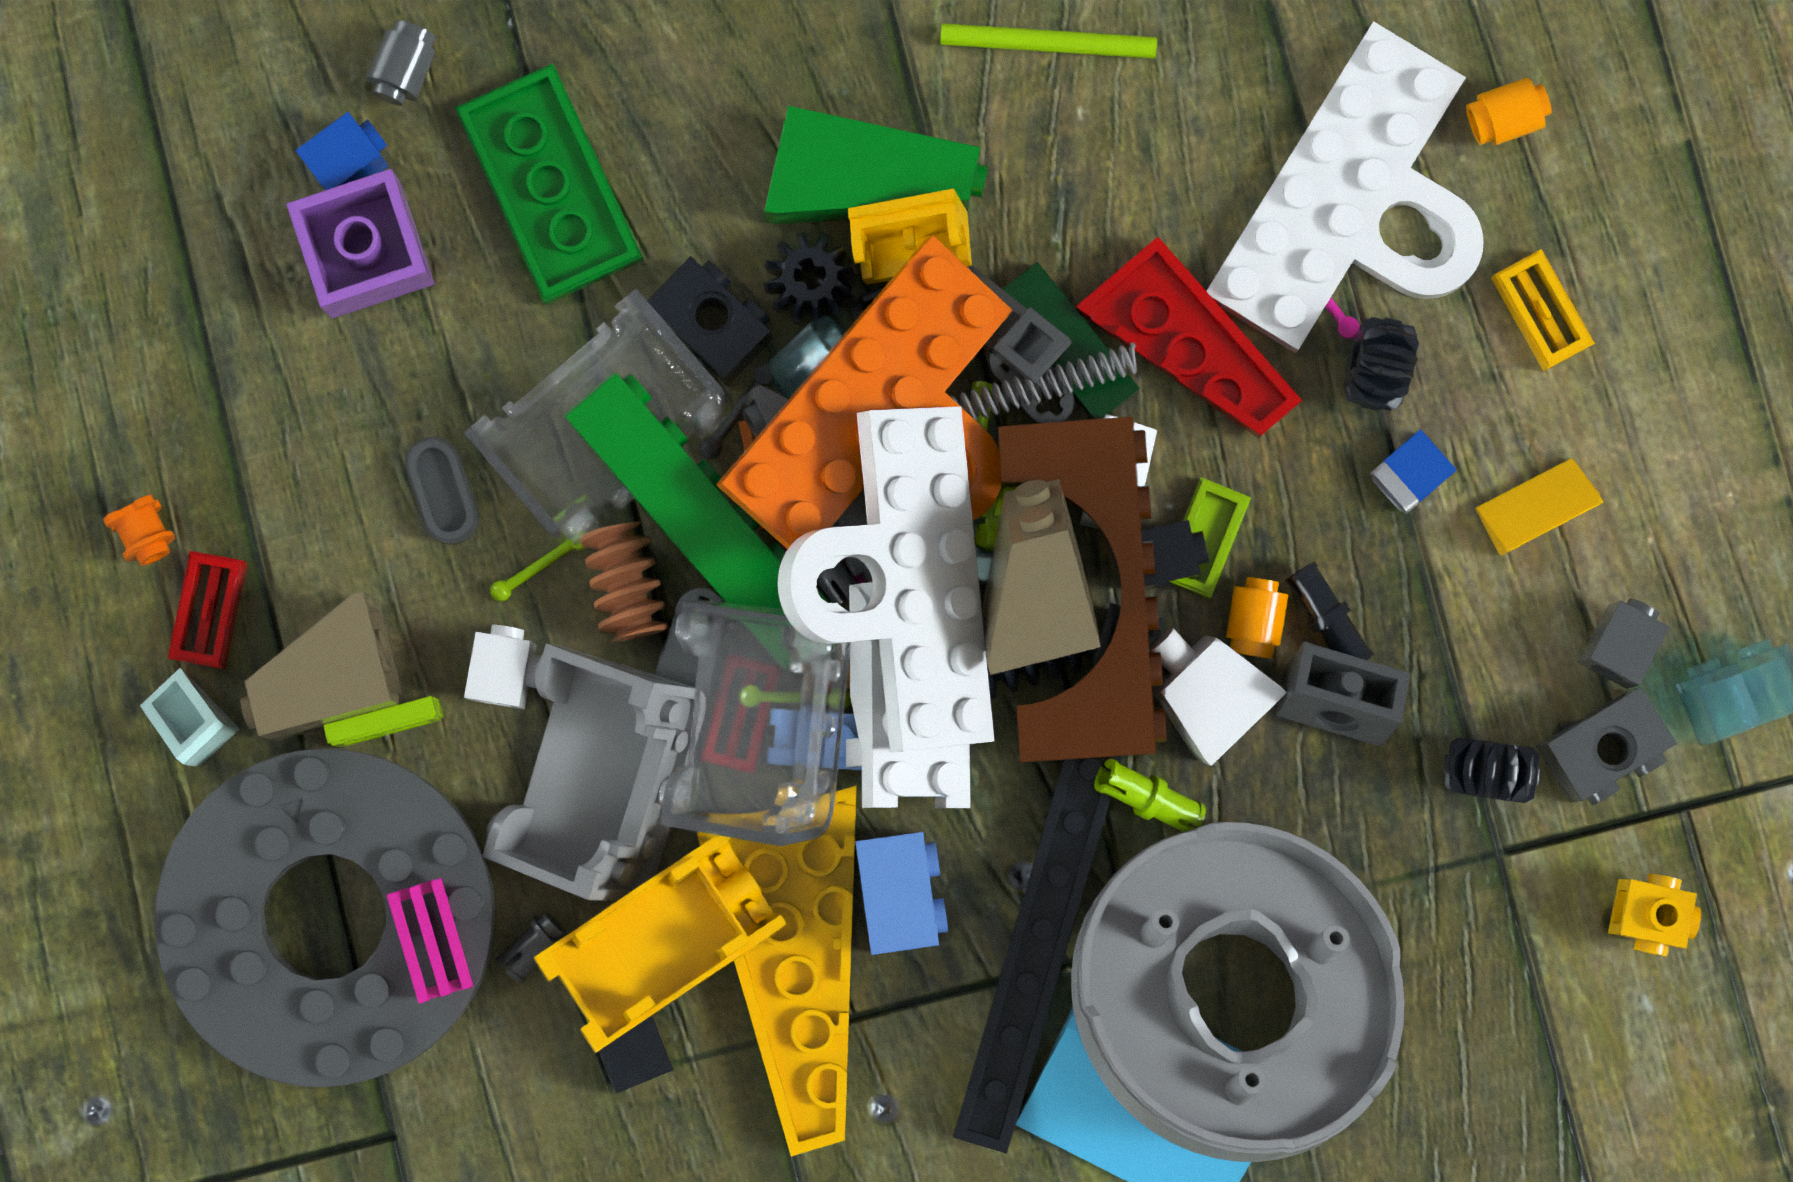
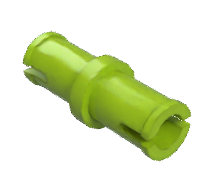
M1111 758L1104 762L1105 767L1111 769V772L1103 767L1099 769L1095 779L1096 791L1105 793L1133 807L1135 815L1146 820L1155 818L1181 832L1195 829L1189 823L1198 828L1201 827L1206 814L1205 805L1168 788L1166 780L1155 775L1146 777Z

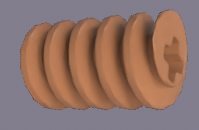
M641 521L595 529L580 538L583 547L598 549V551L585 559V565L589 569L603 571L593 577L589 584L591 590L607 592L606 595L597 599L593 604L596 611L612 614L598 624L600 633L616 635L609 642L643 638L664 632L670 628L668 622L655 621L651 617L652 614L665 607V603L661 600L647 598V593L661 584L659 579L643 577L642 572L655 565L656 559L639 556L638 550L652 542L650 536L634 534L633 529L643 523Z

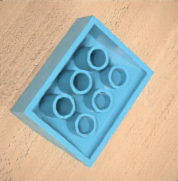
M1073 1005L1015 1124L1127 1182H1240L1251 1163L1216 1159L1191 1152L1157 1135L1134 1118L1116 1100L1093 1067L1082 1044ZM1219 1040L1221 1043H1223L1225 1046H1227L1230 1050L1235 1051V1052H1243V1051H1241V1050H1239V1049H1237V1048H1235V1047H1233V1046H1231V1045H1229V1044H1227V1043H1225V1042Z

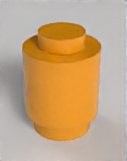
M1525 77L1478 94L1477 101L1466 104V113L1477 143L1483 145L1491 142L1496 146L1544 129L1545 116L1552 114V108L1544 86L1542 84L1534 86L1530 78Z
M1246 577L1245 587L1234 586L1225 638L1231 639L1230 648L1238 654L1273 659L1274 647L1281 644L1288 594L1278 592L1279 582Z

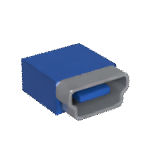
M1420 429L1370 472L1373 482L1399 511L1407 514L1457 469Z

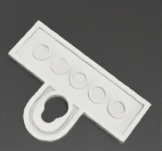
M1373 21L1207 289L1208 294L1223 310L1296 354L1352 263L1395 290L1414 298H1439L1460 288L1475 272L1482 257L1483 233L1480 222L1474 211L1465 201L1418 173L1411 166L1466 77ZM1407 205L1417 209L1425 217L1429 229L1439 236L1442 244L1440 254L1432 260H1423L1415 255L1401 256L1391 250L1383 242L1379 232V222L1382 214L1394 206Z
M961 406L869 410L856 413L867 525L810 531L796 539L786 551L779 568L778 593L782 609L791 625L801 635L814 642L835 644L879 639L890 753L995 741ZM845 557H855L865 563L871 572L873 580V594L870 601L862 610L857 612L847 611L838 603H827L821 599L816 588L819 574L823 570L834 568Z

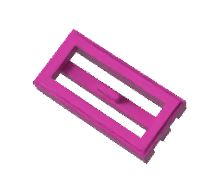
M440 877L386 894L418 1003L420 1004L439 996L452 994V992L474 987L442 878ZM433 892L458 975V978L448 981L423 898L424 894ZM412 899L437 984L427 988L401 905L402 901Z

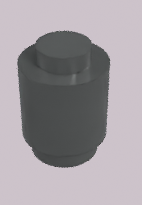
M396 20L392 30H385L366 76V80L374 86L372 94L381 100L398 106H402L405 99L416 101L436 54V51L432 48L436 39L435 35L418 25L403 20Z

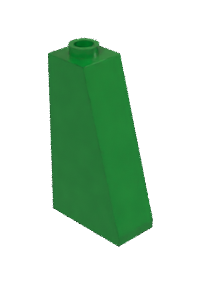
M788 106L764 209L765 219L767 223L776 225L849 220L848 208L953 188L968 212L971 196L982 197L988 166L978 164L981 147Z

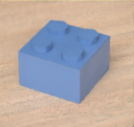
M923 832L855 841L871 955L938 946V933L948 932L944 898H932L930 877L940 876L936 842L925 843Z

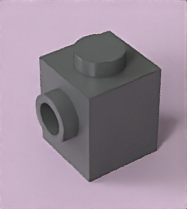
M1629 598L1627 603L1620 600L1608 605L1578 663L1626 689L1639 686L1670 627L1657 620L1659 612L1653 607Z

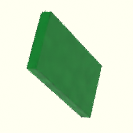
M553 63L454 107L545 305L644 261Z

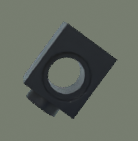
M1189 520L1142 530V541H1153L1155 574L1145 575L1146 590L1171 585L1173 583L1169 581L1188 577L1190 579L1202 578L1199 565L1210 563L1203 531L1192 533Z

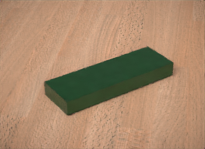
M1038 262L1003 288L1006 293L1025 308L1029 309L1031 307L1072 341L1070 346L1051 365L1054 369L1056 364H1058L1066 375L1065 364L1069 361L1073 364L1077 373V358L1082 359L1087 368L1086 359L1088 354L1093 356L1098 366L1097 354L1099 351L1105 355L1108 361L1109 349ZM1115 366L1116 378L1112 381L1109 379L1104 368V384L1099 383L1094 373L1095 384L1093 387L1087 384L1083 375L1084 388L1082 391L1077 388L1073 380V397L1091 419H1104L1106 414L1112 413L1139 391L1140 388L1128 373L1125 378L1121 377Z

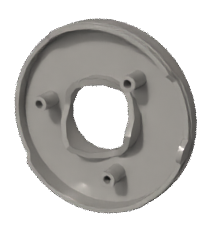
M1220 822L1210 823L1160 840L1127 861L1111 877L1093 901L1077 937L1071 972L1072 1004L1082 1044L1093 1067L1116 1100L1134 1118L1157 1135L1191 1152L1222 1160L1261 1162L1278 1160L1308 1151L1336 1136L1360 1117L1383 1090L1396 1068L1397 1062L1395 1060L1400 1047L1404 1025V990L1400 970V946L1387 916L1374 896L1344 864L1313 843L1289 832L1251 823ZM1219 934L1244 935L1265 944L1284 962L1294 983L1296 1009L1289 1030L1281 1039L1259 1050L1235 1052L1212 1035L1200 1015L1198 1005L1188 994L1182 975L1185 956L1198 942Z

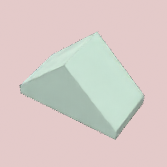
M181 668L140 705L175 758L184 765L201 767L240 730Z

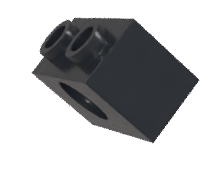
M690 256L645 302L649 314L723 384L728 386L772 341L771 332L766 327L771 319L748 297L740 303L726 289L731 284V281L712 262L708 260L701 266ZM709 306L722 307L728 313L726 323L716 330L704 329L698 324V316L703 309Z

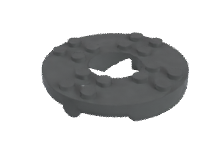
M311 749L278 755L256 763L224 782L197 807L180 830L167 855L158 885L154 921L156 946L167 986L177 1006L190 1025L208 1044L238 1066L259 1076L298 1086L332 1087L359 1083L392 1072L415 1060L448 1033L475 997L485 977L495 938L496 903L490 868L486 858L482 857L483 848L467 820L445 794L420 775L392 761L367 753L344 749ZM336 855L355 861L374 878L384 898L386 926L379 947L362 967L341 978L320 980L299 972L290 961L281 955L268 935L264 906L272 887L292 867L314 857ZM441 877L474 987L452 992V994L439 996L419 1004L386 894ZM433 892L424 894V902L448 981L456 979L458 975ZM412 899L402 901L401 905L425 986L427 988L437 985Z

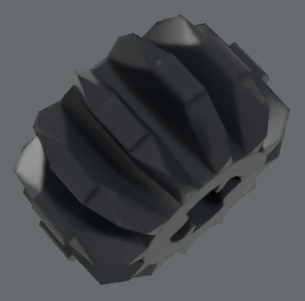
M804 232L798 233V250L793 251L783 241L777 245V251L785 262L775 259L766 261V271L777 277L764 283L765 292L772 295L781 294L773 304L774 310L777 313L784 312L794 305L792 311V323L800 325L804 319L805 311H812L814 324L816 326L823 325L822 308L827 307L837 317L843 314V307L835 296L844 299H852L854 297L855 288L843 281L856 276L855 265H838L847 255V249L843 245L837 246L829 253H826L829 241L826 234L821 233L818 236L815 247H808L806 234ZM805 269H813L817 277L825 276V280L818 279V288L814 290H807L805 282H795V279L802 280V271Z
M1376 317L1366 318L1360 324L1358 333L1354 335L1353 345L1349 351L1348 364L1345 368L1346 378L1344 386L1348 401L1360 404L1363 408L1376 411L1378 409L1396 410L1403 403L1404 396L1409 392V385L1414 377V367L1418 360L1416 352L1419 342L1414 326L1403 324L1401 320L1389 317L1384 319Z
M1459 737L1450 742L1449 755L1445 757L1444 771H1446L1444 785L1451 792L1526 803L1534 799L1536 785H1539L1541 769L1538 768L1540 754L1531 747Z

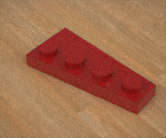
M1159 237L1155 238L1075 307L1080 315L1129 348L1131 342L1136 344L1134 349L1136 354L1258 439L1302 401Z

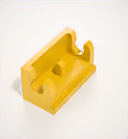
M954 188L848 208L853 258L855 264L861 263L862 279L866 285L890 281L923 241L932 235L966 267L972 266L968 213Z

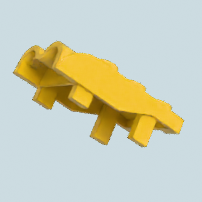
M725 830L534 956L535 963L547 981L550 982L558 977L585 1016L588 1024L583 1026L580 1031L595 1053L787 924L781 915L777 916L770 908L755 879L736 857L729 844L731 839Z

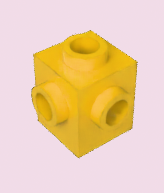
M1648 873L1647 882L1633 879H1618L1608 934L1635 939L1633 950L1667 957L1669 947L1687 949L1688 939H1695L1701 921V909L1695 906L1697 893L1680 890L1681 879ZM1657 909H1658V911H1659V919H1658V921H1657V919H1656V911H1657Z

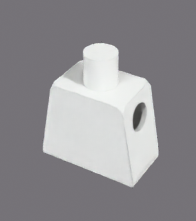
M1170 628L1150 646L1151 653L1161 652L1162 665L1167 670L1163 675V686H1153V694L1162 708H1165V713L1198 761L1210 766L1287 693L1275 681L1215 637L1205 635L1191 648L1174 628Z

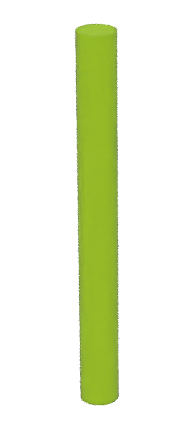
M941 23L940 45L1155 59L1157 37Z

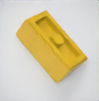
M1570 458L1481 504L1475 510L1499 555L1502 556L1604 502L1573 458Z

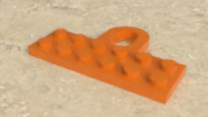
M932 235L926 238L716 485L787 550L800 536L810 531L831 528L864 489L856 413L869 410L960 407L945 391L1013 310L935 236ZM961 407L972 520L974 521L989 510L1000 492L1002 485L1000 452L991 435Z

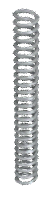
M1130 343L1129 354L1126 348L1120 345L1118 348L1119 359L1111 348L1108 350V361L1105 355L1099 351L1097 354L1098 366L1093 356L1089 354L1086 359L1087 368L1083 360L1077 358V373L1073 364L1069 361L1065 364L1066 375L1062 367L1056 364V380L1049 368L1044 373L1045 382L1041 376L1035 383V387L1032 381L1023 376V389L1019 378L1014 376L1012 379L1014 393L1009 382L1006 380L1002 382L1003 396L998 385L993 383L991 385L993 400L987 387L982 386L981 388L982 402L977 391L972 389L970 391L972 407L966 394L961 392V407L966 412L968 411L969 415L977 421L979 416L978 409L984 418H987L989 415V407L993 414L998 415L1000 412L999 402L1006 412L1010 409V400L1013 406L1019 409L1021 406L1020 396L1023 402L1029 406L1031 403V393L1035 401L1040 403L1042 400L1041 389L1049 400L1052 398V387L1055 393L1061 397L1063 394L1062 382L1069 393H1072L1074 390L1073 380L1077 388L1082 391L1084 388L1083 375L1090 387H1093L1095 384L1094 373L1099 383L1104 384V368L1109 379L1112 381L1116 378L1115 366L1120 376L1125 378L1127 374L1125 361L1130 372L1135 375L1137 372L1134 351L1136 344ZM951 395L950 397L958 404L956 398Z

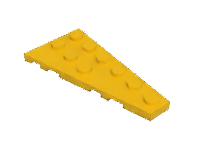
M857 785L697 833L701 846L725 830L731 839L729 844L736 857L755 879L770 908L777 916L781 915L787 923L780 930L734 960L791 1156L845 1140Z

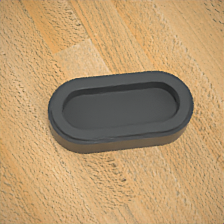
M424 438L411 447L405 461L406 473L423 524L427 532L443 544L458 545L464 543L475 534L479 526L480 514L461 456L451 443L442 438Z

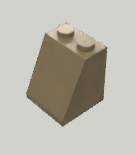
M1059 479L1048 482L1044 480L1028 481L1019 485L1015 490L1005 492L982 606L986 657L990 675L1101 647L1092 595Z
M363 591L351 594L245 680L248 695L240 699L247 727L250 730L256 728L259 737L275 741H283L324 730L323 725L406 703L380 601Z

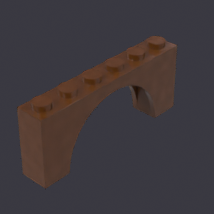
M1132 416L998 427L1001 479L1005 487H1018L1032 480L1048 482L1059 479L1065 500L1086 513L1106 536L1116 557L1121 580V608L1117 627L1108 648L1095 667L1082 680L1061 694L1037 703L1017 706L1020 762L1157 754L1156 742H1167L1165 708L1154 709L1153 686H1163L1161 652L1150 653L1149 631L1159 630L1157 596L1146 597L1145 575L1155 574L1153 541H1142L1141 519L1152 518L1149 485L1139 486L1137 464L1148 463L1146 431L1135 430Z

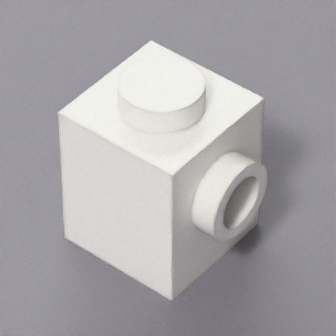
M492 625L490 634L475 632L464 698L475 702L525 710L529 687L537 688L534 671L538 660L542 657V655L535 654L536 644L529 640H523L525 630Z

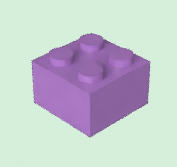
M392 168L286 204L319 305L331 319L435 285L402 184Z

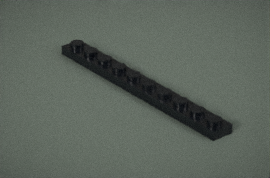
M1110 603L1099 637L1101 647L1095 650V661H1092L1090 671L1102 658L1112 640L1120 615V605ZM1159 617V630L1149 631L1150 646L1158 638L1164 618ZM1123 756L1063 760L953 1132V1138L1007 1154L1111 800V796L1096 791V775L1101 767L1111 772V769L1105 767L1104 762L1110 758L1115 759L1121 764Z

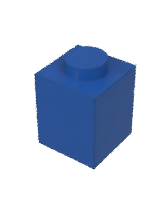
M346 112L295 150L325 190L382 172L389 167L380 154V151L387 147L385 141L368 119L358 125L349 112Z

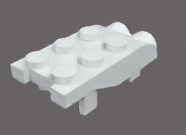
M873 582L849 585V611H860L869 603L873 594ZM879 639L845 642V656H850V698L859 737L846 739V767H862V808L898 807V797H935V808H970V744L890 753Z

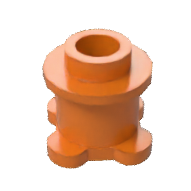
M152 495L143 496L128 506L113 511L103 518L105 526L107 528L111 527L113 532L118 533L126 549L123 553L124 560L128 562L137 560L140 566L152 564L170 553L168 545L175 539L173 531H166L157 512L161 510L162 506L158 499L154 500Z

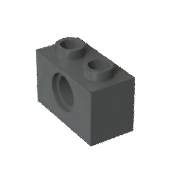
M1304 642L1285 667L1282 688L1287 693L1278 701L1276 716L1381 747L1401 724L1410 673Z
M1638 687L1626 691L1536 747L1570 803L1588 799L1591 806L1618 792L1620 787L1616 781L1633 770L1638 777H1641L1667 762L1663 752L1677 743L1643 688ZM1605 734L1616 739L1620 746V756L1613 765L1603 762L1597 752L1598 742Z

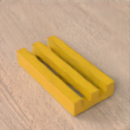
M1542 249L1491 277L1543 372L1595 344ZM1534 267L1575 339V342L1568 345L1546 303L1529 276L1527 269ZM1515 277L1557 352L1552 354L1510 278Z

